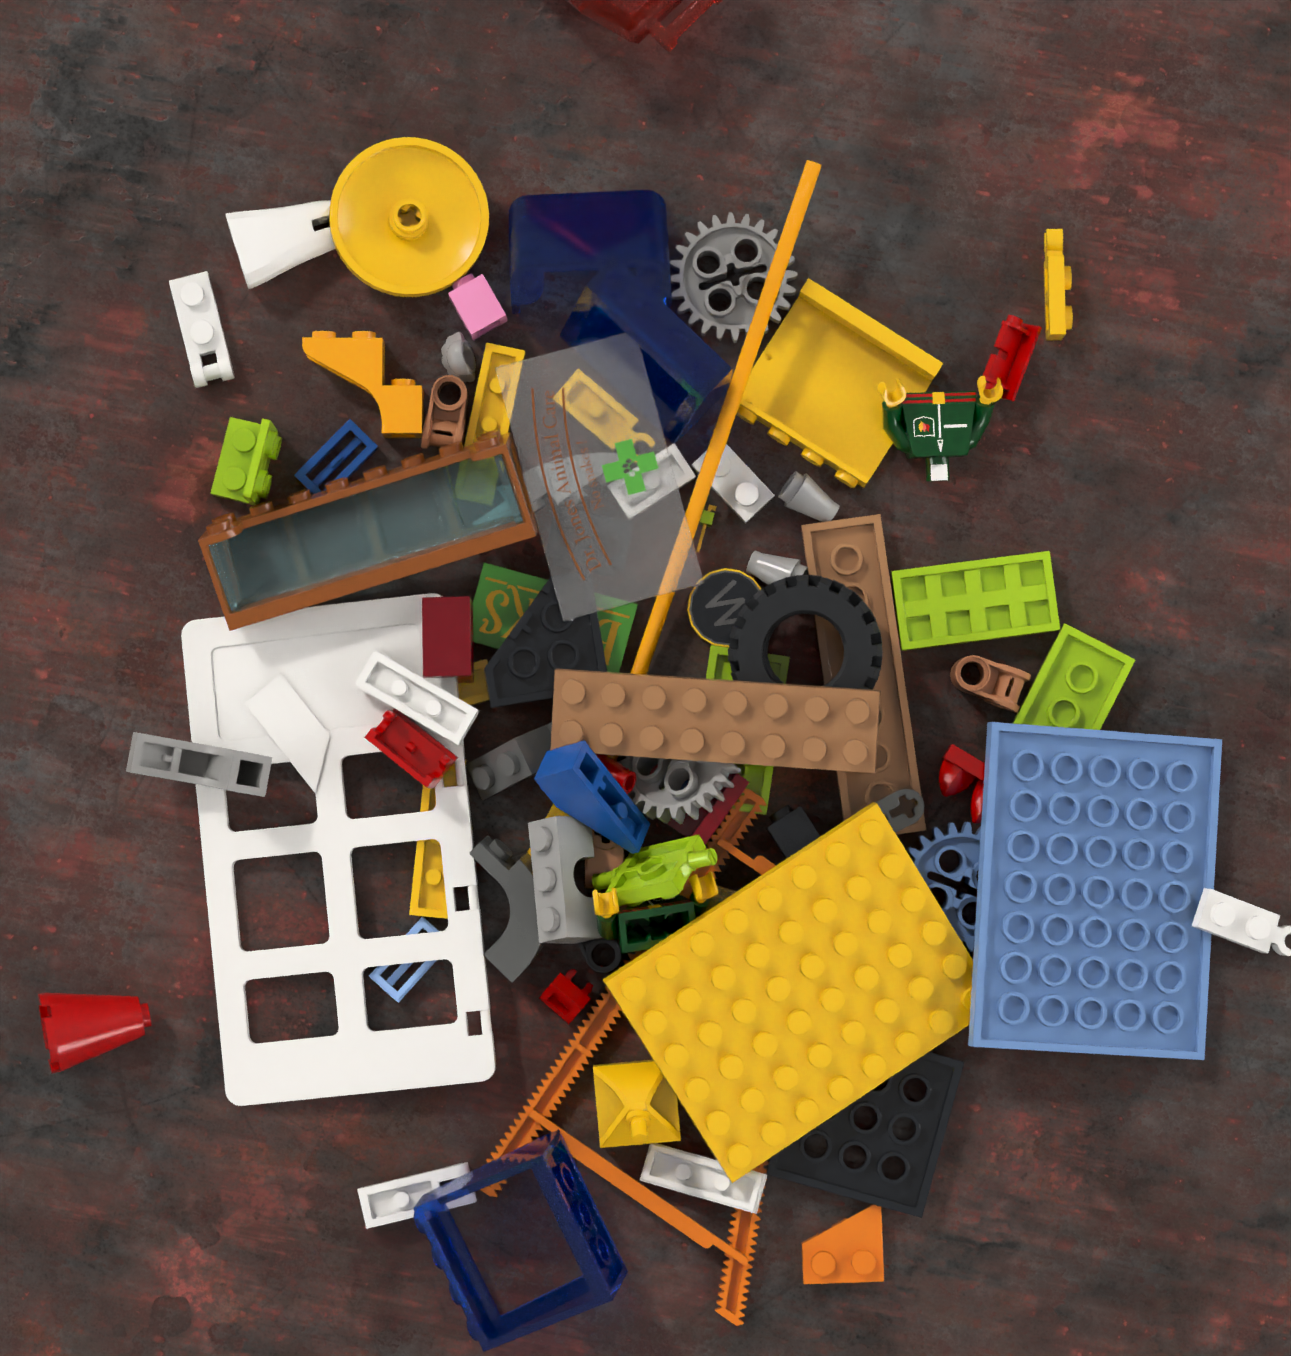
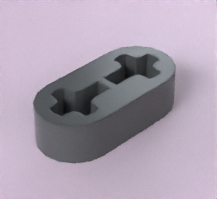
M912 789L898 790L875 802L882 810L895 833L918 821L923 815L925 807L923 798ZM904 795L906 800L914 799L917 806L912 809L914 816L908 818L905 813L894 818L891 817L889 811L900 805L898 800L900 796Z

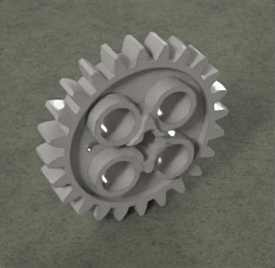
M729 212L727 223L721 224L719 218L713 215L712 227L709 229L701 221L698 222L699 235L697 237L692 233H685V239L689 246L676 245L675 251L682 257V260L670 261V267L679 271V274L669 276L668 283L680 286V288L671 293V299H683L684 301L677 310L678 314L690 311L692 315L689 318L688 326L691 327L700 321L703 323L701 335L705 336L711 328L715 329L716 340L719 342L725 332H730L733 343H737L739 332L744 331L747 335L758 300L752 299L748 295L746 288L753 282L765 283L778 245L774 242L778 230H771L767 234L762 232L764 228V220L762 219L755 227L749 226V214H745L741 224L735 223L732 212ZM744 244L751 245L755 248L757 257L751 262L740 261L735 255L737 247ZM704 256H711L718 261L719 268L711 274H706L699 270L697 261ZM794 256L790 257L788 266L794 263ZM764 265L767 268L762 273L741 276L738 286H733L731 281H724L706 290L699 289V285L702 283L724 280L727 270L733 269L735 275H740L758 266ZM785 271L769 319L777 324L781 322V317L776 311L777 308L789 311L791 306L783 296L795 295L796 289L786 284L788 281L797 279V272ZM717 293L725 294L730 299L731 306L725 311H715L709 305V298ZM767 324V327H766V329H765L764 334L768 333V330H769V329H768V324Z
M626 756V759L618 761L636 773L635 786L627 795L647 817L652 820L657 817L664 824H668L671 817L679 824H683L686 813L694 820H698L699 808L701 807L711 813L713 809L710 801L716 798L723 802L725 798L720 790L723 787L734 788L735 786L728 779L729 774H736L741 771L734 763ZM658 764L655 772L649 775L651 769ZM690 779L688 785L681 790L682 784Z

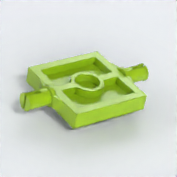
M700 835L641 847L638 853H629L619 867L609 872L594 874L592 876V885L597 891L608 888L605 893L612 891L611 888H616L619 906L627 905L634 907L646 900L660 897L662 899H670L681 893L692 871H695L697 868L716 865L717 854L713 848L705 850L706 846Z

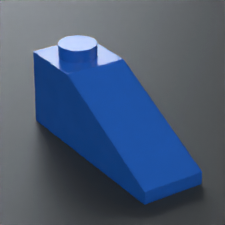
M586 741L546 751L534 780L554 805L630 853H638L650 823Z

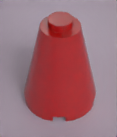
M49 992L38 994L41 1004L39 1005L45 1048L49 1049L50 1054L48 1062L51 1074L64 1071L145 1036L144 1028L151 1027L148 1004H140L138 996Z

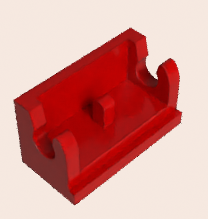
M395 708L387 710L382 716L384 719L376 728H371L364 738L426 788L434 789L458 757L404 713Z

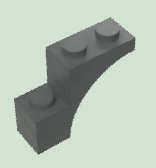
M552 722L515 737L466 764L482 801L537 774L546 751L551 750Z

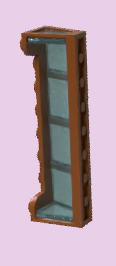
M499 429L492 430L477 436L478 441L463 447L461 441L440 447V454L425 459L423 453L412 455L401 460L402 466L388 471L385 465L377 466L364 471V478L349 482L347 477L339 478L326 483V490L311 494L310 489H304L288 495V502L273 506L272 501H266L250 507V514L236 518L234 512L213 518L211 520L212 524L206 526L207 530L199 538L198 542L229 631L535 537L538 527L511 432L501 435Z

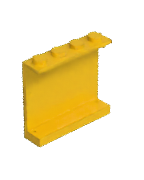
M808 278L800 290L797 300L752 368L736 415L752 425L757 420L770 428L767 434L777 442L785 446L792 442L803 449L801 456L818 467H821L823 463L837 471L834 475L835 478L845 485L855 488L858 484L865 488L893 444L883 429L882 402L884 400L878 391V384L884 382L888 393L896 389V379L898 378L903 384L906 393L926 392L943 363Z

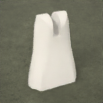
M331 200L225 214L248 289L261 285L305 261L336 249L330 227L318 231L313 229V226L329 222Z

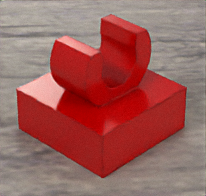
M575 969L569 970L565 975L560 972L539 997L541 1001L568 1024L590 1001L591 998L588 997V994L593 988V985L589 982L580 990L571 982V979L577 973Z

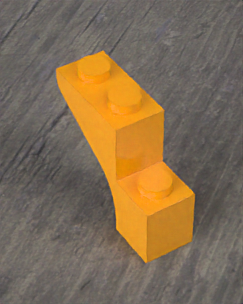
M314 331L312 332V337H302V347L310 361L363 389L376 400L381 413L382 434L384 438H422L424 427L423 386L415 385V380L392 379L391 385H385V343L383 338H376V333L372 331L352 332V338H336V332Z

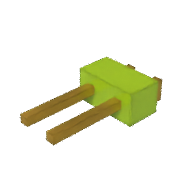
M709 504L708 510H703L700 525H703L696 552L700 551L706 526H712L715 513L710 511H716L717 506Z

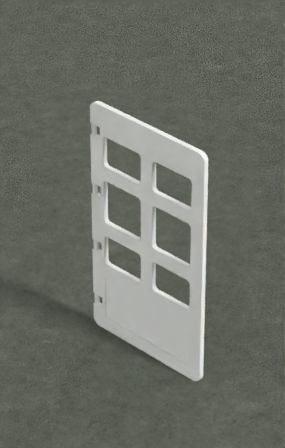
M428 593L306 607L229 631L225 617L197 619L188 622L182 630L181 638L191 741L193 743L272 757L271 764L290 762L244 704L279 674L285 677L330 734L315 791L318 818L312 824L235 832L229 826L226 790L196 784L225 1092L229 1101L235 1105L246 1106L483 1082L491 1078L496 1070L486 959L483 955L485 949L481 909L479 906L476 860L469 854L474 848L466 778L464 742L462 741L459 746L410 718L458 757L455 761L457 786L444 787L442 778L435 786L436 806L431 811L351 819L347 814L343 759L350 755L382 752L364 737L371 728H376L384 719L382 716L387 710L394 709L354 684L374 650L423 678L422 598L443 597L439 594ZM456 677L424 678L459 698ZM430 839L437 840L441 845L448 927L444 931L372 939L362 938L358 928L352 851L357 847ZM318 852L322 857L329 940L324 944L245 951L241 946L234 878L235 862L243 859ZM467 886L470 910L457 911L454 887ZM443 959L449 960L452 963L458 1014L457 1020L454 1023L373 1031L369 1028L363 978L366 968ZM318 972H329L333 975L339 1030L335 1035L265 1043H254L251 1040L245 985L249 980ZM480 1011L482 1035L469 1036L467 1012Z

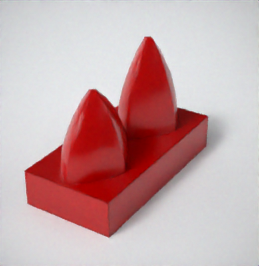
M951 744L942 757L944 761L939 772L941 793L945 797L958 794L968 788L974 779H977L978 782L971 800V817L974 824L981 823L985 763Z

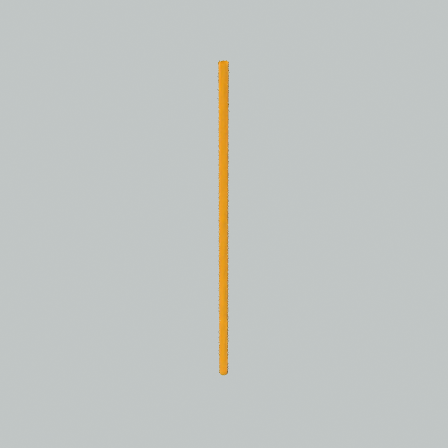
M810 160L806 161L631 670L632 674H647L820 173L822 165ZM608 755L615 761L619 757V755Z

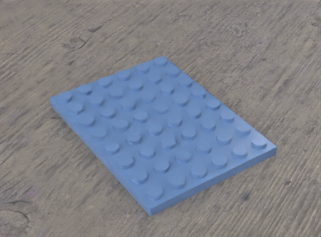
M987 722L968 1046L1205 1060L1211 934L1192 927V923L1203 889L1214 890L1222 739Z

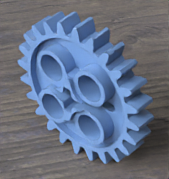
M948 822L947 834L943 835L939 828L934 826L932 827L934 839L930 841L926 837L919 835L918 839L922 848L917 850L908 847L906 850L913 857L912 861L929 889L939 887L944 892V902L940 907L961 941L964 942L967 951L972 952L974 949L975 923L969 924L963 920L962 909L969 902H977V897L961 892L957 898L955 897L956 890L954 888L929 879L927 874L932 871L955 881H961L962 877L965 876V884L977 889L978 881L976 875L979 869L981 826L975 834H972L970 822H964L961 832H957L953 822ZM951 849L958 854L959 863L953 871L945 872L940 867L939 858L943 852Z

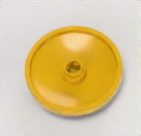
M416 137L394 138L379 142L365 149L343 170L331 197L329 210L330 232L341 260L363 283L373 289L393 296H426L452 286L457 280L466 275L477 261L488 233V201L477 174L456 152L427 139Z

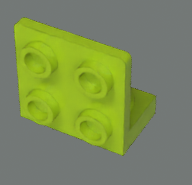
M230 417L211 495L250 505L259 504L260 498L267 499L272 482V475H268L270 459L277 460L282 443V437L278 436V430L271 420L263 418L261 424Z

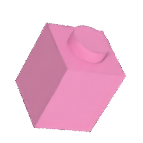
M473 274L466 275L452 285L454 290L448 293L449 299L472 340L507 322L506 314L483 274L476 278Z

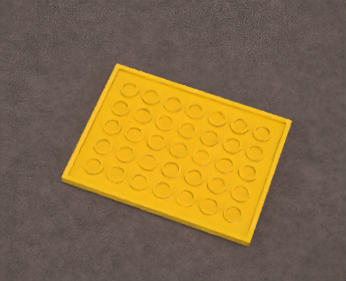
M872 802L604 978L603 982L726 1176L733 1183L967 1027L970 1022L973 959L877 803Z

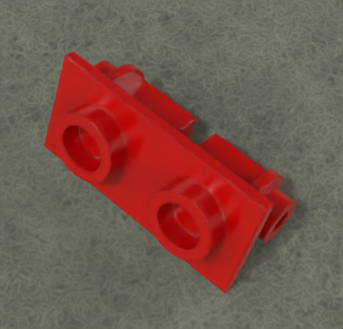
M1008 315L1007 320L1001 322V329L994 344V347L999 349L998 355H990L983 373L986 379L985 389L994 388L997 384V378H1000L1003 387V395L1000 399L1014 401L1042 329L1040 326L1022 323L1023 319L1014 315Z

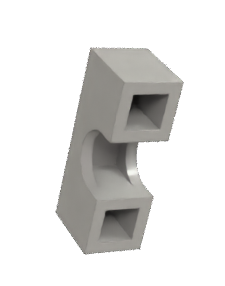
M553 816L529 822L539 943L575 944L602 938L597 929V915H595L593 897H586L579 892L573 876L577 861L594 858L592 829L570 816Z

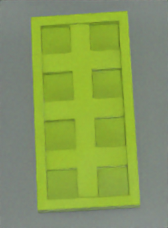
M1050 551L890 572L901 651L1060 630Z

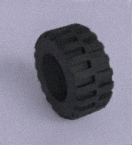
M817 575L786 577L759 590L739 612L732 626L728 649V661H730L733 680L785 684L775 675L769 663L768 643L775 628L785 619L798 614H814L828 620L837 629L844 645L842 666L837 675L824 686L873 690L882 665L881 632L871 609L856 592L844 584Z

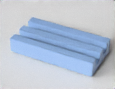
M422 916L406 935L418 934L423 928L428 933L439 932V930ZM437 960L425 961L398 991L392 986L413 963L401 964L387 980L380 975L389 965L377 966L369 977L399 1003Z

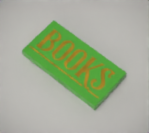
M484 562L473 600L474 643L499 649L548 580ZM594 593L607 672L619 673L638 604Z

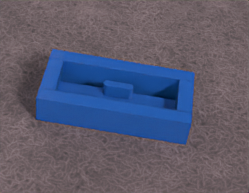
M349 419L294 476L307 489H310L311 493L321 492L318 487L362 442L367 447L334 480L343 477L349 479L379 447ZM352 432L356 437L311 481L307 476Z

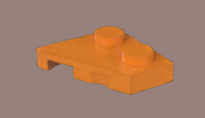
M870 1204L862 1211L832 1225L831 1228L801 1242L803 1284L884 1282L881 1206Z

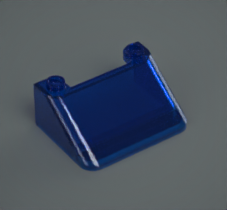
M652 190L524 195L517 198L511 204L508 216L510 292L513 314H521V305L532 304L542 296L544 291V272L636 268L639 290L648 298L663 299V307H671L672 294L667 209L664 199L657 192Z

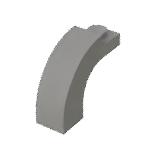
M133 732L126 772L265 797L272 757Z

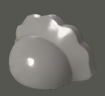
M461 332L447 337L446 343L441 348L443 366L447 369L449 375L456 376L463 382L474 381L476 363L469 342L465 340Z

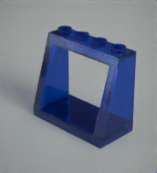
M615 256L586 284L560 333V337L671 444H676L728 391L733 369Z
M559 1129L422 1195L413 1208L415 1211V1224L422 1234H426L432 1246L431 1253L434 1263L440 1270H444L450 1282V1295L455 1304L461 1305L467 1317L466 1323L469 1334L473 1340L479 1341L483 1352L613 1301L628 1273ZM532 1169L583 1275L500 1315L446 1203Z

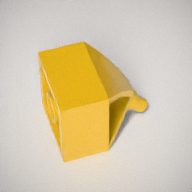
M654 1060L593 1065L600 1148L681 1141L677 1097Z

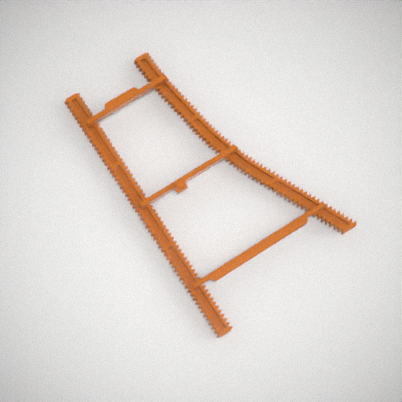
M750 789L743 791L744 796L740 795L738 798L740 802H735V809H730L731 815H726V822H721V829H716L717 835H712V842L708 841L706 843L708 848L705 850L713 848L716 851V865L697 868L695 871H692L689 878L695 874L700 878L712 871L716 879L714 871L721 872L718 865H726L723 858L730 859L727 852L760 875L776 866L763 856H757L753 860L733 846H739L737 838L744 839L741 832H749L745 825L753 826L750 818L758 819L754 812L762 813L759 805L767 806L762 797ZM743 804L754 805L750 812L739 811ZM689 878L684 884L683 890L679 893L688 899L693 892ZM649 949L634 951L635 954L628 953L631 960H623L626 965ZM605 986L608 994L600 993L603 1000L596 999L599 1007L591 1006L594 1013L587 1012L590 1020H582L585 1027L578 1026L580 1033H573L576 1040H568L571 1046H564L567 1053H559L562 1060L555 1059L557 1066H550L553 1073H545L548 1079H541L544 1086H536L539 1093L532 1092L534 1099H527L530 1106L523 1105L525 1112H518L521 1119L514 1118L516 1126H509L511 1132L504 1133L507 1139H500L502 1145L495 1146L498 1152H491L493 1159L487 1158L488 1165L481 1166L484 1172H477L480 1179L473 1178L472 1181L475 1187L488 1196L497 1197L496 1190L502 1191L503 1189L500 1183H507L504 1176H512L509 1170H516L514 1163H521L519 1157H525L523 1150H530L527 1143L534 1144L532 1136L539 1137L537 1130L543 1131V1127L555 1134L553 1143L702 1247L710 1248L713 1244L724 1252V1255L729 1259L723 1260V1263L728 1267L721 1269L726 1275L720 1276V1279L725 1283L719 1284V1287L724 1291L718 1292V1296L722 1299L716 1300V1303L721 1307L715 1308V1311L734 1325H742L744 1321L740 1317L745 1316V1313L741 1309L746 1308V1305L742 1302L748 1300L743 1294L749 1292L745 1285L750 1284V1281L746 1278L752 1276L747 1270L753 1268L749 1261L754 1260V1257L750 1254L755 1252V1249L751 1246L757 1244L752 1238L758 1236V1233L754 1230L758 1229L759 1225L755 1222L761 1220V1218L754 1213L734 1208L737 1211L731 1212V1216L736 1219L729 1221L734 1227L728 1228V1231L733 1235L727 1236V1239L732 1243L727 1244L546 1118L553 1116L550 1110L557 1111L554 1103H562L559 1097H566L564 1090H571L568 1083L575 1084L576 1082L573 1077H580L577 1070H585L582 1063L589 1064L587 1057H594L591 1050L598 1051L595 1043L603 1044L600 1037L607 1038L604 1030L612 1031L609 1023L616 1024L614 1017L621 1018L618 1011L621 1008L607 986ZM766 1160L754 1168L753 1171L766 1173L767 1169L764 1166L769 1165V1161ZM758 1207L757 1213L762 1212V1210Z

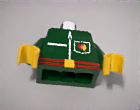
M980 376L977 380L979 391L977 397L976 391L906 393L903 384L898 378L896 379V389L888 393L884 382H880L878 384V391L884 400L882 402L883 429L897 450L904 452L907 459L925 458L926 482L950 481L949 458L967 456L969 450L977 446L990 423L995 402L1003 395L1000 378H997V384L994 388L985 389V376Z
M710 871L707 875L698 878L697 874L689 878L693 890L689 899L678 894L670 899H662L660 897L646 900L634 907H629L627 905H618L616 888H611L612 891L607 893H598L597 890H593L595 915H597V929L600 936L606 940L618 938L622 953L652 948L706 912L710 898L718 894L713 872Z

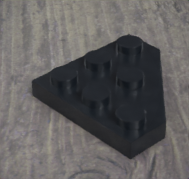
M589 570L582 571L585 580L582 579L579 572L551 576L486 665L484 673L490 709L553 699L555 669L607 672L592 577Z

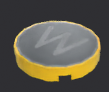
M723 568L709 572L697 581L689 595L687 613L691 627L700 639L714 646L729 648L730 633L739 612L753 595L761 590V587L754 578L740 570Z

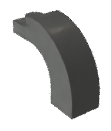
M487 835L469 854L505 890L510 904V918L504 933L483 955L504 976L513 982L531 964L544 943H539L532 860L527 852L515 862L511 858L513 854L506 844L497 838L492 840Z

